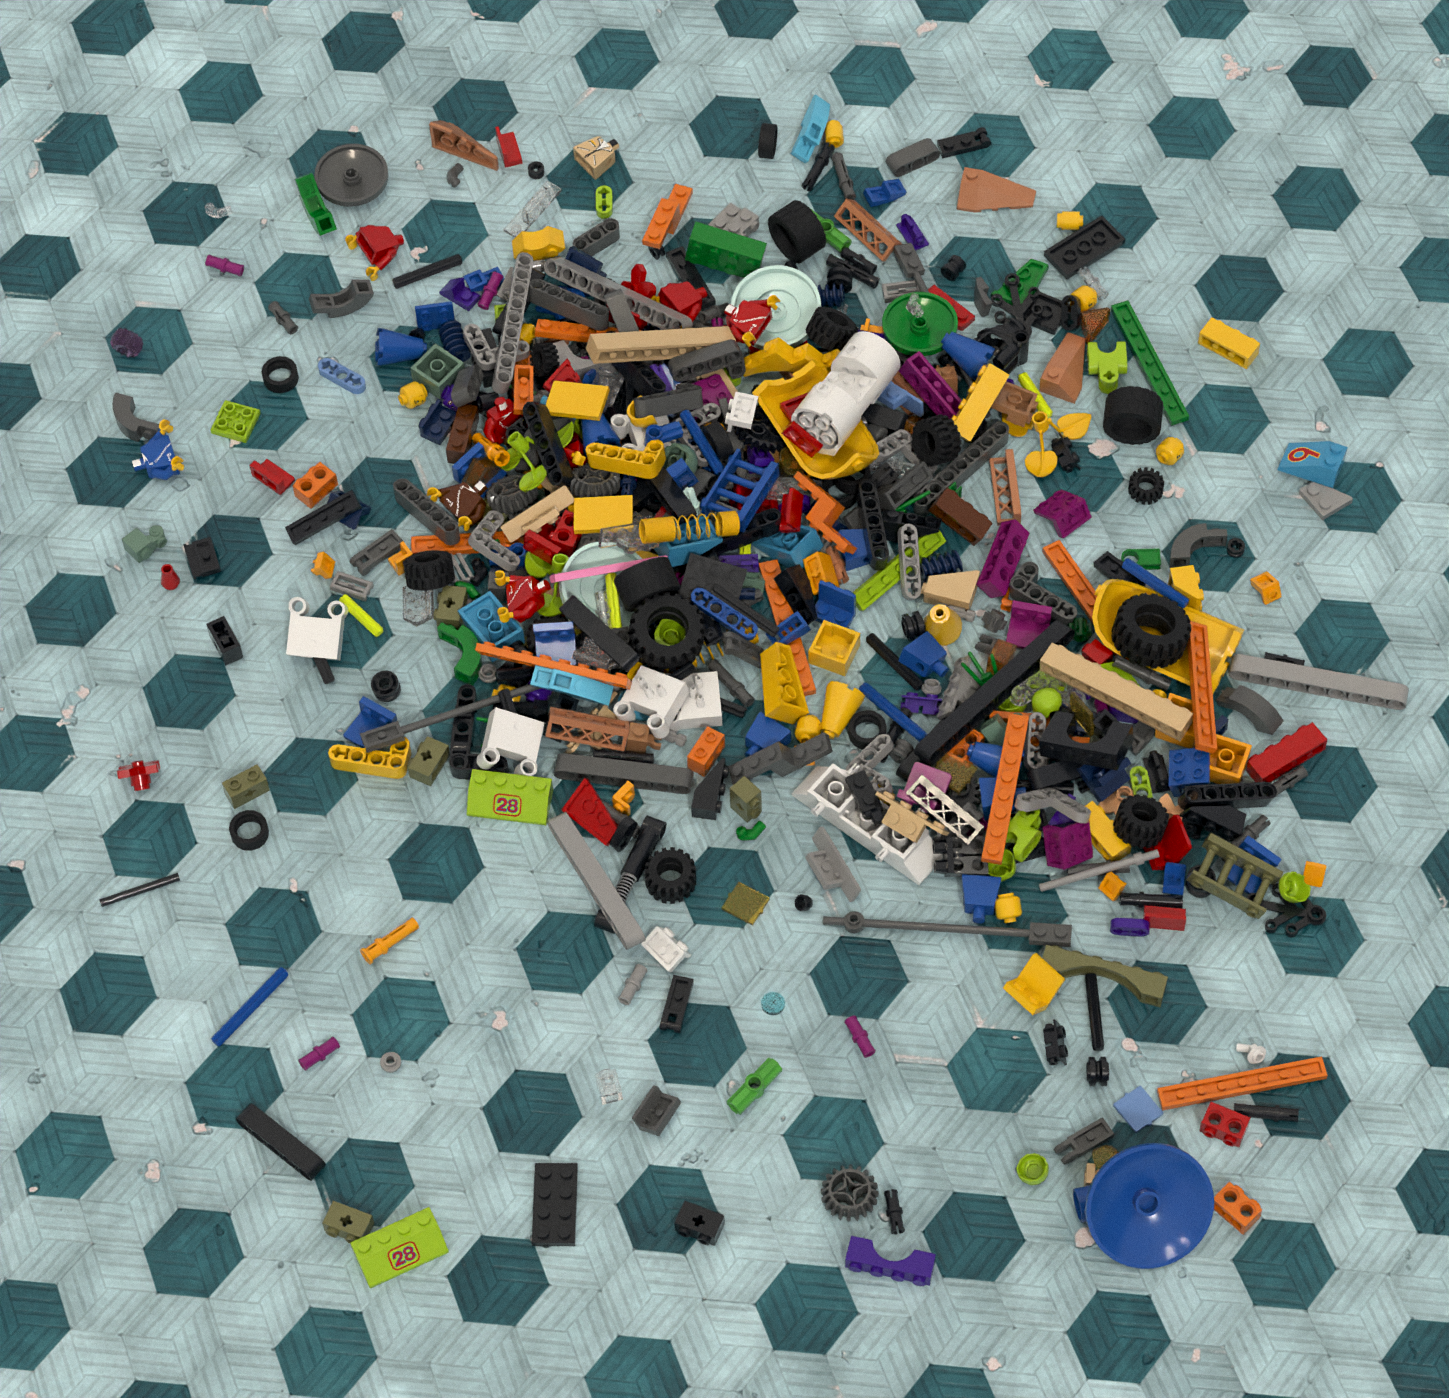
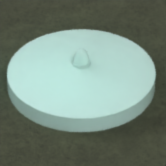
M782 265L763 267L747 275L736 287L731 305L738 308L743 300H765L771 295H776L781 300L776 303L778 306L777 310L770 308L773 318L753 347L763 350L765 342L777 337L793 348L804 343L809 338L805 329L816 308L821 307L820 295L813 281L803 272Z
M610 541L593 542L575 551L566 562L561 573L640 560L642 558L632 549L619 543ZM606 574L559 582L562 604L574 595L610 628ZM619 596L622 627H627L634 612L625 610Z

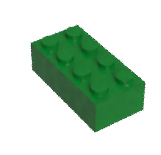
M695 221L685 260L710 269L723 271L729 275L745 278L753 271L761 268L767 243Z

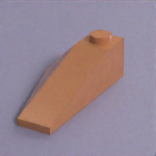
M442 120L430 122L429 127L433 148L496 171L499 169L497 156L458 126Z
M964 167L957 210L976 213L984 209L998 211V208L1006 207L1010 209L1031 208L1034 204L1036 190L984 170Z
M1069 332L1066 334L1040 378V392L1075 404L1082 390L1085 338Z

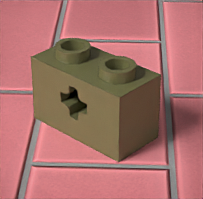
M447 585L442 588V592L438 593L437 603L439 606L438 609L435 608L434 620L437 622V627L442 622L446 625L450 624L459 630L463 620L457 610L467 605L468 594L466 587Z
M427 736L425 741L419 744L415 757H412L408 762L407 768L410 778L432 786L450 756L449 745Z
M258 764L222 782L224 793L234 809L270 791L267 779Z
M743 776L730 787V808L747 823L751 819H756L762 812L761 790Z
M333 1201L322 1224L324 1231L329 1236L334 1238L339 1236L348 1243H351L370 1234L374 1220L373 1216Z

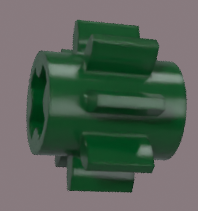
M1079 617L1075 618L1072 623H1069V627L1075 630L1074 641L1084 642L1088 639V636H1092V623H1087V619Z

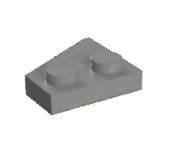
M1311 482L1299 489V495L1322 520L1350 505L1353 501L1351 496L1315 482Z

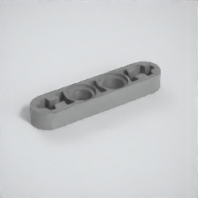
M905 524L898 530L901 592L905 599L911 601L918 598L921 594L918 533L914 525ZM904 531L911 532V535L907 536V534H904ZM906 547L913 550L911 558L907 557L904 553ZM908 566L914 569L913 577L906 574ZM912 588V590H915V593L911 594V592H908V589Z

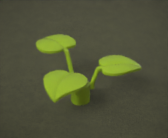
M572 421L557 432L563 448L570 443L573 437L574 423ZM516 431L507 440L508 444L512 447L507 450L510 454V460L507 465L500 468L504 471H510L519 464L520 459L523 457L531 471L522 477L519 482V488L523 492H528L544 481L547 472L543 465L535 469L525 454L530 449L529 442L535 444L529 436L524 438Z
M528 551L525 557V569L530 576L544 578L547 574L561 573L568 561V557L565 554H556L553 556L551 565ZM558 582L554 584L553 595L544 594L545 605L537 611L540 615L552 617L562 613L559 610L563 605L561 598L556 597Z

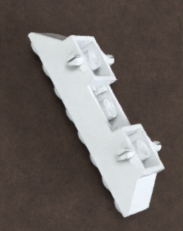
M854 763L848 771L840 769L835 764H832L830 767L817 766L793 791L792 796L812 809L811 813L813 815L815 814L816 817L818 815L822 816L876 855L875 858L879 862L884 860L917 885H920L934 870L935 860L944 859L943 854H933L932 845L934 841L929 835V830L926 828L918 842L915 843L883 823L875 826L870 816L866 818L865 815H862L845 781L847 776L855 774L861 769L857 763ZM880 801L883 807L881 813L884 818L889 806Z

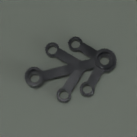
M1010 273L1005 277V286L1007 289H1010L1013 306L1002 300L1000 294H994L991 297L992 305L1000 307L1015 316L1031 336V326L1038 316L1043 314V307L1041 304H1034L1032 306V313L1025 322L1023 315L1033 301L1039 298L1040 292L1037 287H1031L1028 290V296L1021 304L1018 293L1020 285L1019 276ZM1014 278L1015 281L1010 282L1009 279ZM1036 291L1037 294L1031 295V292ZM996 298L1000 299V301L997 303L994 302V299ZM1036 308L1041 309L1039 312L1034 311ZM1003 311L995 313V321L998 324L1004 325L1007 321L1010 322V319L1006 318V314ZM1002 315L1003 319H997V317Z
M1278 883L1273 885L1272 895L1279 897L1284 905L1264 900L1260 904V906L1269 911L1283 913L1274 919L1266 921L1265 931L1268 933L1276 932L1278 926L1295 916L1303 918L1295 924L1290 923L1286 926L1285 934L1291 938L1295 937L1299 930L1309 924L1318 926L1326 920L1325 910L1321 906L1313 905L1308 898L1306 901L1301 902L1305 909L1298 908L1295 903H1289L1283 899L1280 892L1275 891L1276 888H1279ZM1256 893L1249 894L1247 899L1253 901ZM1312 915H1318L1319 918H1314ZM1269 924H1272V925H1274L1275 927H1274V928H1269L1268 925H1269ZM1292 928L1295 932H1289L1288 929Z

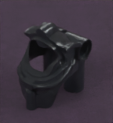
M1011 318L1010 322L1007 321L1004 325L985 328L978 332L977 338L973 339L996 349L993 352L995 357L992 362L994 366L1007 374H1010L1017 366L1025 364L1028 360L1030 335L1025 330L1024 325L1015 318ZM991 334H994V335L998 336V337L1001 338V339H998V338H994V339H993V338H991Z

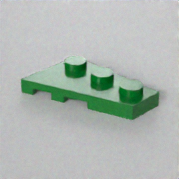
M1030 259L1016 271L1020 279L1018 293L1021 304L1028 296V290L1031 287H1039L1049 269L1048 264ZM1011 278L1009 281L1014 282L1015 279ZM1004 282L999 290L991 293V297L994 294H1000L1002 300L1013 306L1010 289L1006 288Z

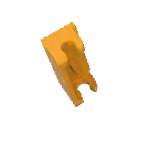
M817 551L803 559L813 595H819L820 580L831 582L840 588L830 555Z

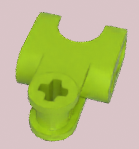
M1117 341L1116 349L1110 353L1100 351L1097 342H1088V374L1098 375L1099 390L1104 394H1109L1118 388L1119 374H1127L1125 341Z
M1040 809L1030 812L1019 810L1013 818H1010L1006 843L1015 844L1013 847L1014 859L1019 862H1023L1040 841L1041 831L1037 830L1041 826Z

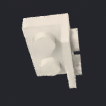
M735 392L734 399H730L728 407L731 413L726 414L725 424H728L727 432H731L732 426L751 429L758 396Z
M656 926L641 945L668 972H672L685 957H691V954L687 951L689 948L682 941H677L674 938V932L668 927Z

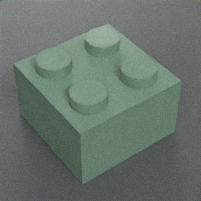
M435 343L411 367L412 380L419 384L422 383L428 392L442 400L441 394L444 388L455 383L459 370L465 368L464 362Z

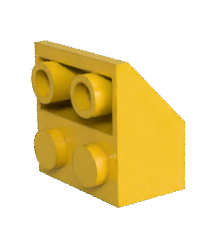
M1194 565L1170 568L1168 585L1189 598V606L1202 611L1201 601L1204 600L1203 590L1199 589L1200 577L1199 573L1195 572Z

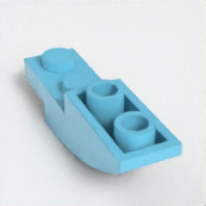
M816 94L813 96L802 120V129L790 153L803 163L809 161L815 146L819 145L829 117L830 104Z
M535 665L530 683L531 686L606 706L610 704L614 686L590 678Z

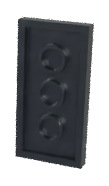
M1100 216L1045 250L1044 257L1066 279H1069L1125 244V238L1103 216Z
M535 1163L532 1246H575L578 1163Z

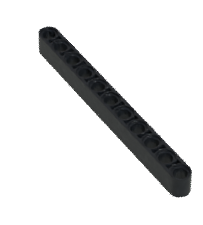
M1059 620L1054 621L916 745L914 754L929 765L937 763L1040 670V659L1051 643L1066 647L1074 638L1075 630Z

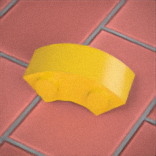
M550 226L536 232L521 231L512 240L514 259L523 252L530 254L533 257V261L558 256L565 249L563 231Z

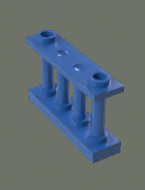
M737 448L734 454L729 456L727 465L706 498L704 497L701 500L700 508L702 514L708 516L711 510L715 512L732 511V509L716 504L720 496L743 504L742 509L736 512L740 520V531L744 533L780 475L778 463L771 461L768 467L765 468L755 466L743 461L741 450ZM739 467L761 475L759 481L752 482L733 474ZM730 481L751 489L752 493L750 496L745 497L726 490L725 487Z

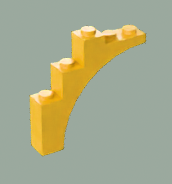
M777 337L765 342L763 350L744 357L746 371L743 376L747 377L770 371L796 372L811 360L824 363L830 372L831 364L840 353V350L835 349L822 354L809 343L793 348Z

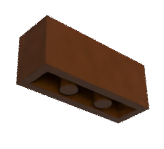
M466 404L457 408L446 447L448 463L455 464L471 449L473 444L472 436L476 433L479 422L478 406Z
M948 487L938 495L928 510L937 518H942V522L973 546L983 539L993 524L986 515L978 512L973 508L972 504L964 501L954 490Z

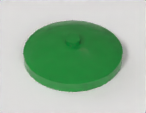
M912 292L899 296L887 306L882 317V331L886 341L897 351L910 356L919 351L923 356H930L943 351L941 340L945 334L957 333L958 318L953 306L944 298L928 292Z

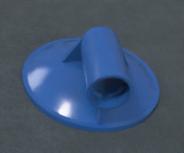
M1162 1143L1139 1144L1117 1153L1100 1168L1093 1178L1091 1185L1073 1189L1074 1205L1079 1221L1081 1223L1087 1222L1090 1234L1099 1248L1111 1259L1134 1268H1158L1174 1263L1186 1256L1203 1239L1210 1226L1214 1211L1212 1184L1200 1163L1182 1149Z

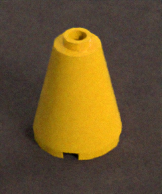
M942 604L935 605L924 618L925 632L928 631L940 645L947 646L959 638L962 630V621L960 616L951 608Z
M830 681L826 686L821 720V730L829 735V739L840 736L865 698V695L860 690L854 688L852 691L847 688V684L837 681Z

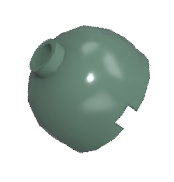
M671 443V446L665 448L666 461L663 465L665 469L682 458L693 474H695L698 466V457L690 446L681 443Z

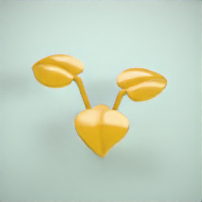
M1038 411L1033 414L1030 424L1026 423L1022 427L1006 421L1008 414L1002 413V422L1009 426L1010 435L1022 437L1026 435L1028 429L1032 430L1033 427L1039 433L1041 452L1033 451L1025 459L1026 469L1036 477H1045L1051 474L1057 466L1055 452H1044L1043 433L1048 430L1049 424L1058 433L1063 432L1064 437L1068 436L1070 440L1082 438L1087 433L1092 418L1091 414L1088 413L1067 414L1057 421L1056 426L1051 418L1047 417L1045 412Z

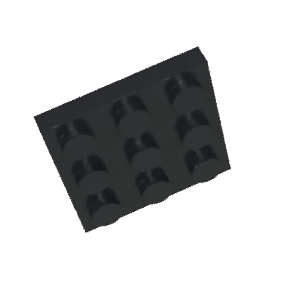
M690 553L679 591L681 599H690L692 591L696 588H703L711 593L715 585H719L739 599L748 569ZM702 594L699 596L695 595L696 601L703 600ZM708 599L704 607H707L709 601H711L710 599ZM718 604L710 606L713 613L721 611V607ZM699 610V614L707 615L701 610ZM729 615L727 617V622L729 624H732L734 615Z

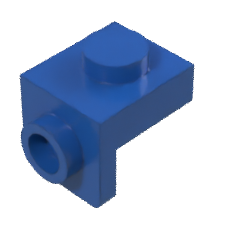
M1166 862L1162 893L1183 895L1186 872L1185 864Z

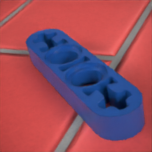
M696 588L692 591L690 596L692 605H697L699 610L736 635L748 641L756 637L758 627L753 621L703 588ZM702 594L703 600L696 601L695 595L699 596ZM710 599L711 601H709L707 607H704L705 603ZM718 604L721 607V611L713 613L710 606ZM734 615L737 617L738 622L736 624H729L727 617ZM741 621H743V625L740 627V629H737ZM751 627L752 633L745 634V628Z

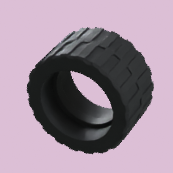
M794 200L768 218L771 237L779 250L789 260H795L798 264L802 263L825 247L826 234L821 222L805 203Z
M1138 386L1120 387L1113 390L1106 397L1103 419L1104 432L1113 440L1130 445H1140L1155 440L1161 431L1163 401L1155 392Z
M656 557L627 568L614 578V584L625 610L628 612H634L637 605H642V600L647 597L652 599V595L659 593V596H663L664 592H670V596H673L681 588L667 557Z

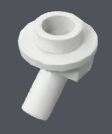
M1237 1043L1236 1051L1248 1053L1247 1060L1249 1063H1260L1265 1058L1266 1049L1263 1046H1257L1255 1043L1252 1045Z

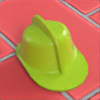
M662 619L655 630L654 638L661 645H675L685 638V630L674 620Z

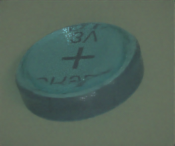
M777 992L765 994L761 1000L762 1010L768 1015L780 1014L785 1008L784 997Z

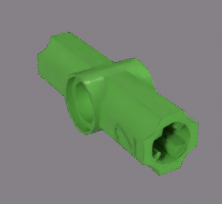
M813 211L824 229L826 243L830 244L840 253L845 247L849 248L852 240L835 228L832 220L824 219Z
M768 1058L754 1073L746 1077L745 1083L727 1100V1105L733 1112L741 1115L755 1099L760 1098L764 1094V1090L782 1072V1067L773 1058ZM757 1084L759 1087L751 1088L750 1085Z

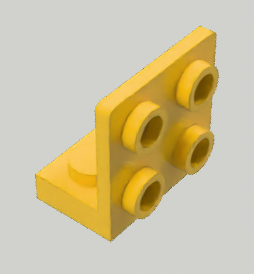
M1034 953L1019 976L1006 982L1003 989L1028 1012L1035 1015L1046 1010L1064 983L1065 978L1042 957Z

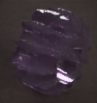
M126 328L116 330L110 341L111 347L127 358H135L141 352L144 343L138 334Z

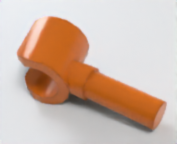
M1008 587L1007 593L1002 598L1000 607L1008 612L1011 611L1013 603L1012 600H1009L1010 587Z

